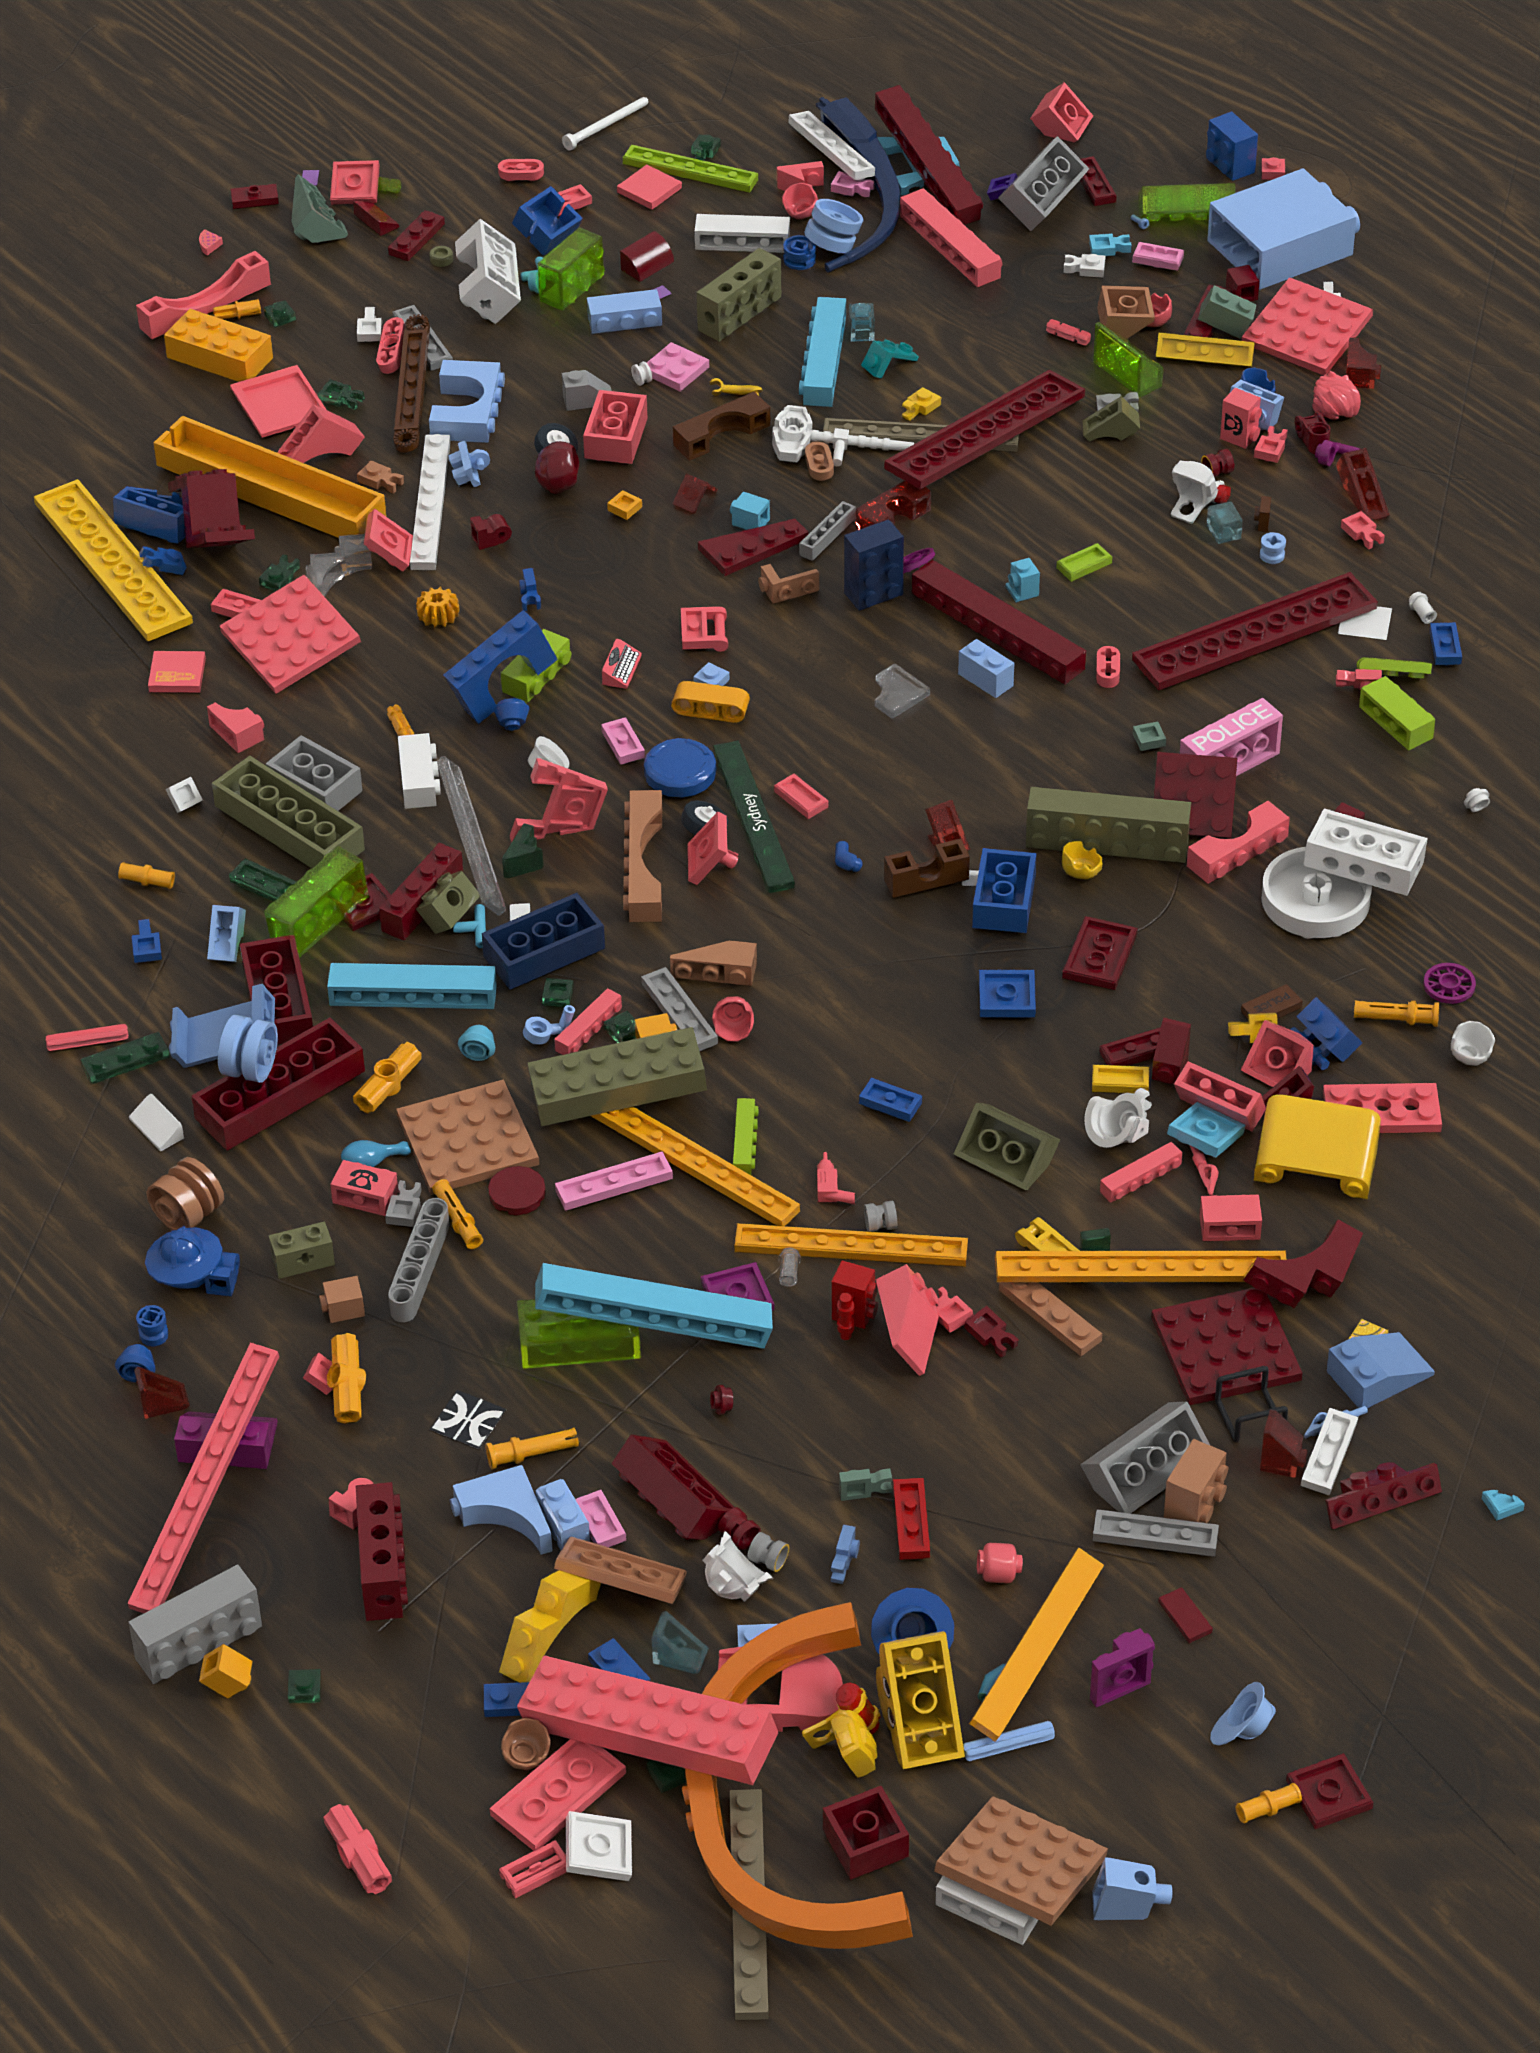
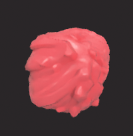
M1330 371L1328 375L1324 374L1315 382L1316 386L1313 390L1314 399L1312 404L1315 412H1321L1323 417L1331 420H1337L1339 416L1352 418L1358 414L1361 403L1360 394L1347 375L1341 377Z

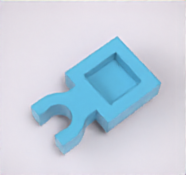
M1113 234L1089 235L1091 254L1113 256L1117 251L1131 253L1132 245L1129 242V234L1119 237H1113Z

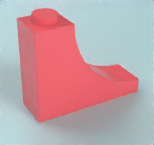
M313 404L277 453L302 463L327 453H343L351 456L365 436L354 423Z

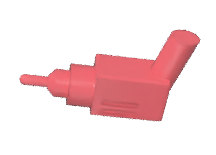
M824 1152L823 1160L817 1165L818 1202L839 1201L855 1204V1193L838 1190L837 1169H834V1165L827 1159V1152Z

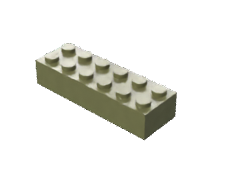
M248 756L212 782L214 803L217 808L326 878L365 850L363 827L252 756Z
M1031 787L1027 807L1026 847L1063 851V846L1068 842L1081 841L1086 850L1095 848L1099 855L1186 863L1191 802Z
M693 1027L528 1062L531 1085L541 1126L707 1090L705 1070Z

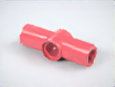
M338 1804L330 1808L329 1812L323 1817L324 1823L337 1843V1849L344 1865L348 1869H353L367 1893H374L376 1895L386 1890V1887L392 1882V1877L379 1856L377 1845L369 1830L362 1829L348 1805Z

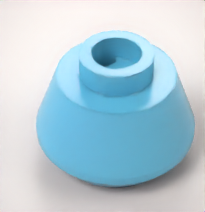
M483 1025L469 1027L458 1040L460 1051L471 1060L482 1061L490 1058L495 1053L496 1047L493 1034Z

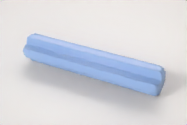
M1045 1721L1004 1732L996 1742L989 1737L966 1742L963 1744L965 1759L972 1761L1051 1740L1055 1736L1054 1727L1050 1721Z

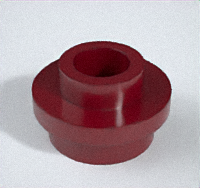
M717 1385L715 1391H712L710 1394L711 1408L715 1409L718 1415H724L725 1412H730L733 1408L731 1388H725L724 1385Z

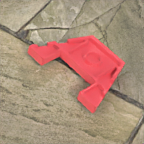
M537 758L530 776L532 783L554 785L542 820L515 818L510 833L511 843H520L521 838L532 836L534 840L542 839L545 837V834L559 832L560 835L594 829L608 791L606 783Z

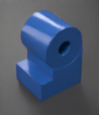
M222 1252L221 1262L211 1274L204 1278L207 1294L232 1296L240 1266V1256L238 1253ZM216 1280L226 1281L227 1286L219 1287L215 1285Z

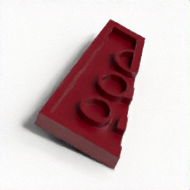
M790 519L698 541V550L724 576H727L799 544L809 532L796 519Z

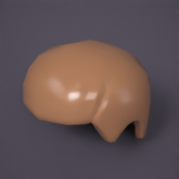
M527 1717L513 1721L501 1742L504 1760L513 1768L526 1771L541 1765L548 1755L551 1742L547 1728L540 1721Z

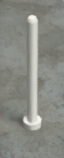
M642 97L574 135L570 133L562 137L564 147L569 151L577 147L578 142L646 106L648 99Z

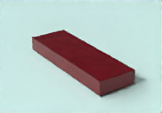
M1095 157L1081 158L1089 170L1080 179V182L1093 205L1099 206L1115 203L1117 195Z
M1161 1027L1100 1045L1099 1053L1107 1065L1129 1066L1152 1059L1155 1055Z

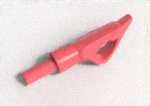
M1189 1145L1193 1153L1192 1160L1208 1190V1194L1212 1196L1219 1171L1215 1165L1207 1164L1205 1155L1199 1149Z

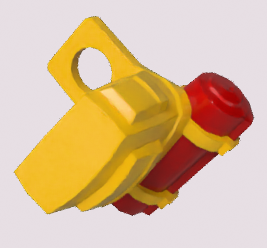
M846 1683L840 1686L836 1692L838 1710L827 1719L804 1729L802 1735L813 1749L836 1739L843 1759L857 1778L875 1770L877 1746L872 1735L879 1728L881 1715L879 1709L870 1703L863 1688H859L857 1684ZM830 1730L829 1733L823 1737H813V1735L818 1731Z

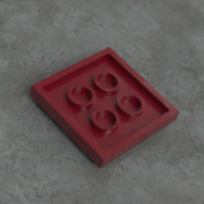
M1157 752L1154 799L1191 802L1189 835L1231 838L1238 758Z

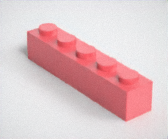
M607 988L554 1039L555 1051L562 1055L578 1052L584 1043H587L605 1023L610 1021L616 1012L618 1013L621 1010V995Z
M1172 1142L1160 1147L1101 1179L1100 1193L1110 1203L1121 1199L1124 1195L1135 1191L1144 1184L1150 1183L1159 1176H1163L1166 1172L1178 1168L1182 1164V1151Z

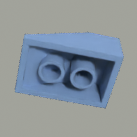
M1400 1332L1352 1337L1329 1349L1327 1373L1358 1408L1363 1406L1369 1408L1433 1376L1435 1373Z

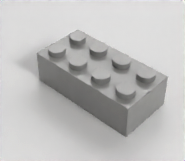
M1057 136L1000 195L999 199L1032 231L1048 216L1086 174L1089 168Z
M238 1564L128 1622L135 1659L153 1684L171 1677L175 1672L191 1664L198 1663L204 1658V1655L222 1644L228 1646L230 1643L245 1635H250L262 1627L257 1589Z

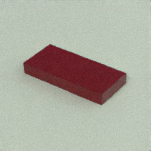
M1182 1587L1159 1597L1158 1603L1188 1643H1192L1212 1633V1626Z

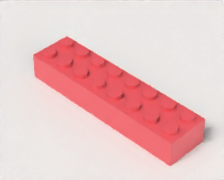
M549 1656L542 1657L517 1705L522 1718L527 1717L540 1721L547 1728L549 1734L749 1785L754 1784L778 1735L773 1717L768 1710Z

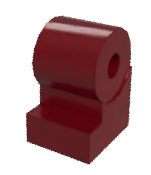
M500 514L491 515L485 520H482L480 515L470 518L471 537L479 550L504 543L512 535L511 528Z

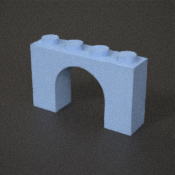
M443 360L439 374L441 394L468 395L479 400L467 406L432 405L429 418L430 435H450V441L465 440L466 442L488 443L490 433L495 431V418L498 417L497 402H501L502 397L500 387H504L505 373L501 372L500 363Z

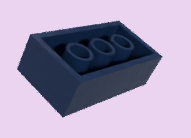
M578 893L481 933L483 957L491 966H495L496 973L509 989L605 949L604 925Z

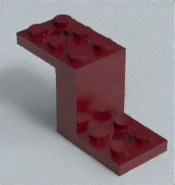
M227 469L212 470V472H206V474H203L201 470L189 471L180 476H175L174 481L168 482L169 493L182 492L187 548L237 545L255 539L254 529L246 530V525H240L235 473H227Z

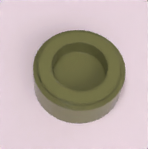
M437 246L431 249L429 253L430 262L434 266L444 267L453 262V251L449 247Z

